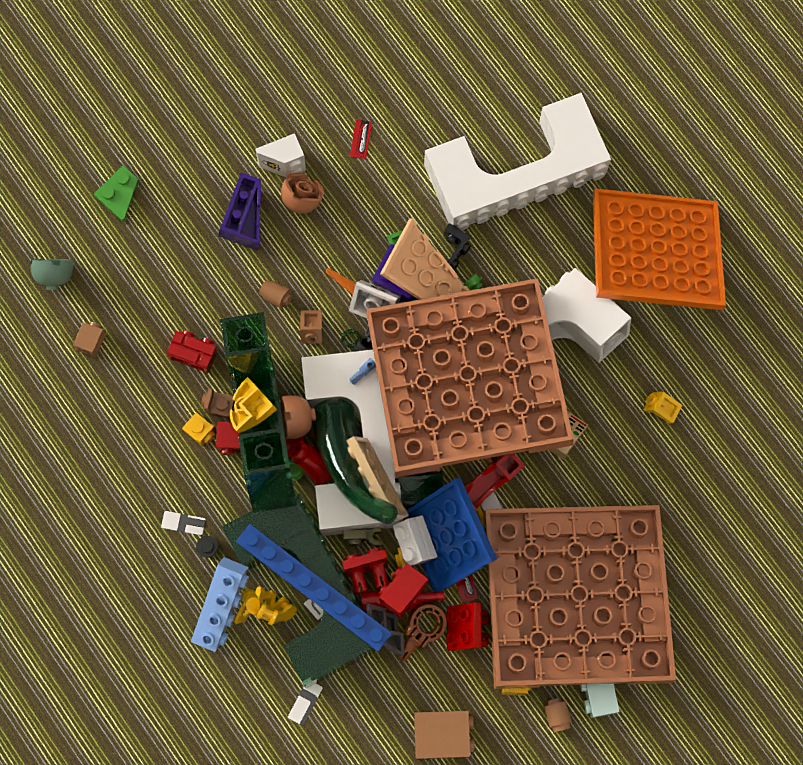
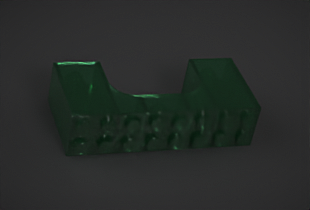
M264 312L220 319L233 394L248 377L277 409L267 419L246 431L240 432V435H238L243 472L252 510L257 511L296 504Z
M292 489L222 526L240 563L249 567L248 570L260 565L262 562L237 544L236 540L248 525L251 524L356 606L358 605L351 590L347 592L345 588L347 581L341 571L337 572L334 567L337 565L331 551L326 553L324 548L327 546L321 532H315L314 529L317 527L311 513H305L304 510L307 508L300 493L296 495ZM324 610L320 623L314 629L283 645L306 689L376 652V650Z

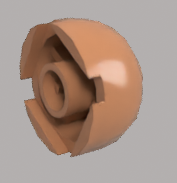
M298 172L290 173L283 182L281 188L282 202L292 212L310 213L318 207L324 196L321 184L317 180L312 182L307 179L309 175Z
M286 395L281 397V411L284 419L283 427L286 439L303 437L311 429L312 421H316L315 409L310 408L308 401L301 396Z

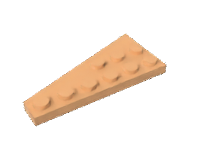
M413 218L409 219L380 275L419 300L470 291L458 279L459 276L441 253L436 251L431 245L430 239L426 234L419 230Z

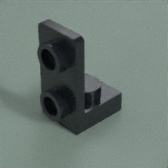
M449 223L445 228L444 236L450 244L458 245V247L447 262L455 270L459 264L457 260L461 254L465 256L471 247L469 244L470 236Z

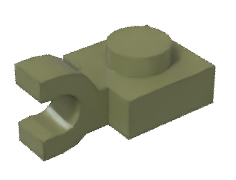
M381 527L373 528L372 530H343L344 542H348L350 546H357L369 540L373 546H382L381 540L376 541L373 539L374 534L381 533Z

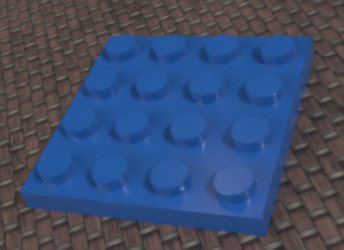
M461 478L452 480L406 510L409 516L404 518L403 521L423 515L438 556L422 563L434 592L450 588L497 560Z

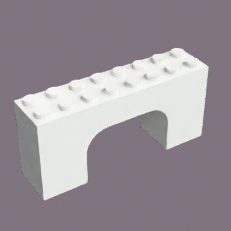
M582 93L542 107L539 123L550 146L551 153L543 159L498 175L482 171L474 160L465 136L425 150L424 166L448 223L463 231L473 223H484L492 216H503L508 213V210L514 208L522 209L532 201L540 202L545 200L548 195L554 193L559 195L564 193L567 188L573 186L578 188L583 186L586 181L591 179L596 181L603 178L607 173L611 158Z
M576 268L571 272H566L561 277L560 282L555 286H550L542 297L551 340L557 338L571 339L598 363L629 336L631 317L611 299L596 298V286Z
M373 350L302 357L305 396L310 408L344 406L352 409L359 416L363 438H368L401 500L400 483H395L396 474L376 367L372 369L355 385L352 384L353 381L350 382L349 380L370 358L375 362ZM361 474L349 482L315 486L321 536L343 534V530H372L379 527L381 529L393 528V525L403 521V519L388 520V518L381 514L379 510L380 503L377 498L371 495L368 488L370 484Z

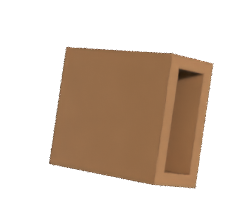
M468 711L414 713L416 759L470 758V753L474 752V739H470L469 730H473V716H469Z

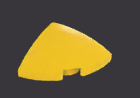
M247 377L233 396L235 410H230V419L234 429L240 433L261 423L277 409Z

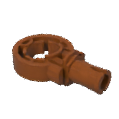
M423 603L411 610L407 620L408 626L403 632L407 638L404 641V656H396L406 663L417 646L425 648L429 642L436 641L443 635L447 621L444 612L439 607ZM425 609L423 612L432 613L435 621L440 623V626L435 625L433 630L422 632L418 625L419 618L423 615L420 611Z

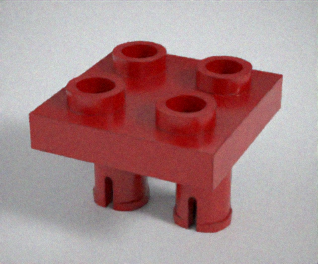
M374 548L367 551L366 555L358 556V554L347 556L345 561H342L346 579L351 577L355 595L361 594L359 585H361L363 593L369 591L364 573L372 571L376 588H382L380 579L383 580L384 585L386 583L390 584L385 567H388L385 549Z
M473 602L447 607V651L455 652L488 646L489 641L482 639H488L489 635L481 633V625L488 623L489 618L482 617L489 616L487 611H481V603Z

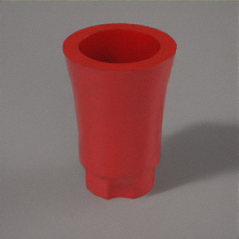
M300 440L295 442L290 448L289 458L316 485H324L335 474L337 462L317 451L310 444Z

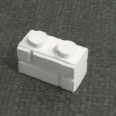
M423 515L409 518L393 525L395 536L406 563L415 566L438 557Z

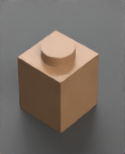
M83 322L73 343L76 351L96 358L106 336L102 326L94 322H90V324Z

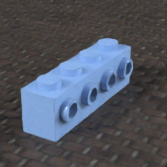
M225 557L219 562L191 639L192 643L216 652L220 645H225L229 635L225 632L227 627H231L235 615L232 613L234 607L238 608L241 602L242 595H239L241 588L244 589L248 582L249 576L246 573L249 567Z

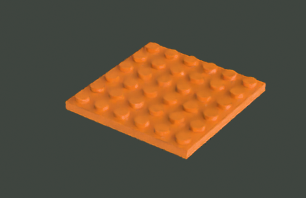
M594 188L593 217L596 298L715 310L725 309L726 299L718 201Z

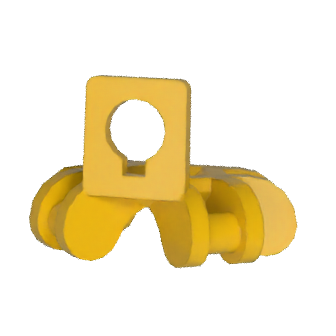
M258 586L256 591L247 589L243 592V604L234 619V623L245 622L251 613L256 615V618L259 620L262 618L268 621V624L272 626L275 623L290 620L296 614L297 608L290 604L286 597H282L275 602L276 591L270 590L268 592L265 591L264 587Z

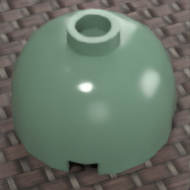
M32 259V277L38 284L46 286V290H59V286L69 282L72 277L73 260Z

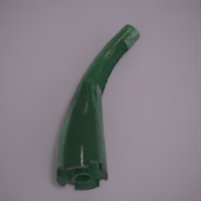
M338 399V403L328 404L327 400L320 402L314 407L316 421H312L313 432L321 459L336 487L354 507L365 515L384 524L393 523L398 515L396 506L383 499L374 498L358 470L359 464L356 458L353 459L348 452L349 445L346 440L353 436L357 437L354 407L349 402Z

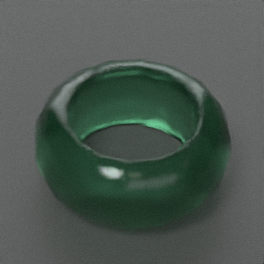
M354 329L345 330L341 336L342 344L347 348H354V343H347L345 336L352 333L359 340L361 336L358 331Z

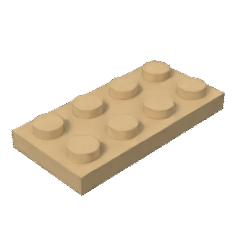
M353 436L346 440L349 445V454L353 459L356 458L361 476L366 478L370 484L368 488L371 495L377 498L380 503L379 510L381 514L388 518V520H402L409 516L368 438Z

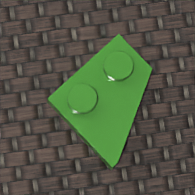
M123 165L94 193V196L124 223L139 180Z

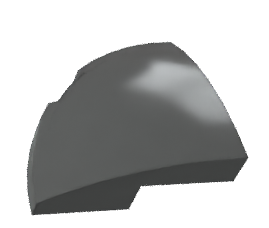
M367 604V614L392 633L383 646L396 655L404 656V634L398 632V617L395 614L386 612L384 607Z

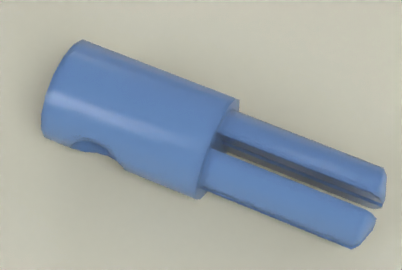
M370 358L349 379L350 382L353 381L352 384L355 385L364 375L366 376L376 367V363Z

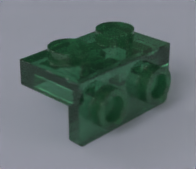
M442 471L399 477L402 504L406 508H411L443 487Z

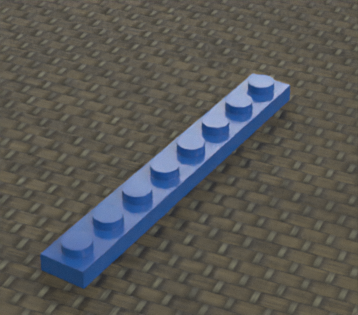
M251 524L248 525L236 540L237 544L377 652L380 651L392 635L390 631Z

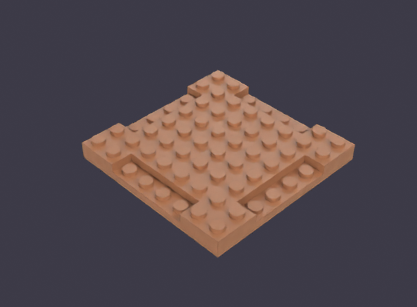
M538 278L366 309L396 478L440 470L441 466L528 451L530 454L573 446V434Z
M659 505L485 509L483 513L484 531L497 557V560L488 564L494 689L628 683V685L666 684L676 681Z

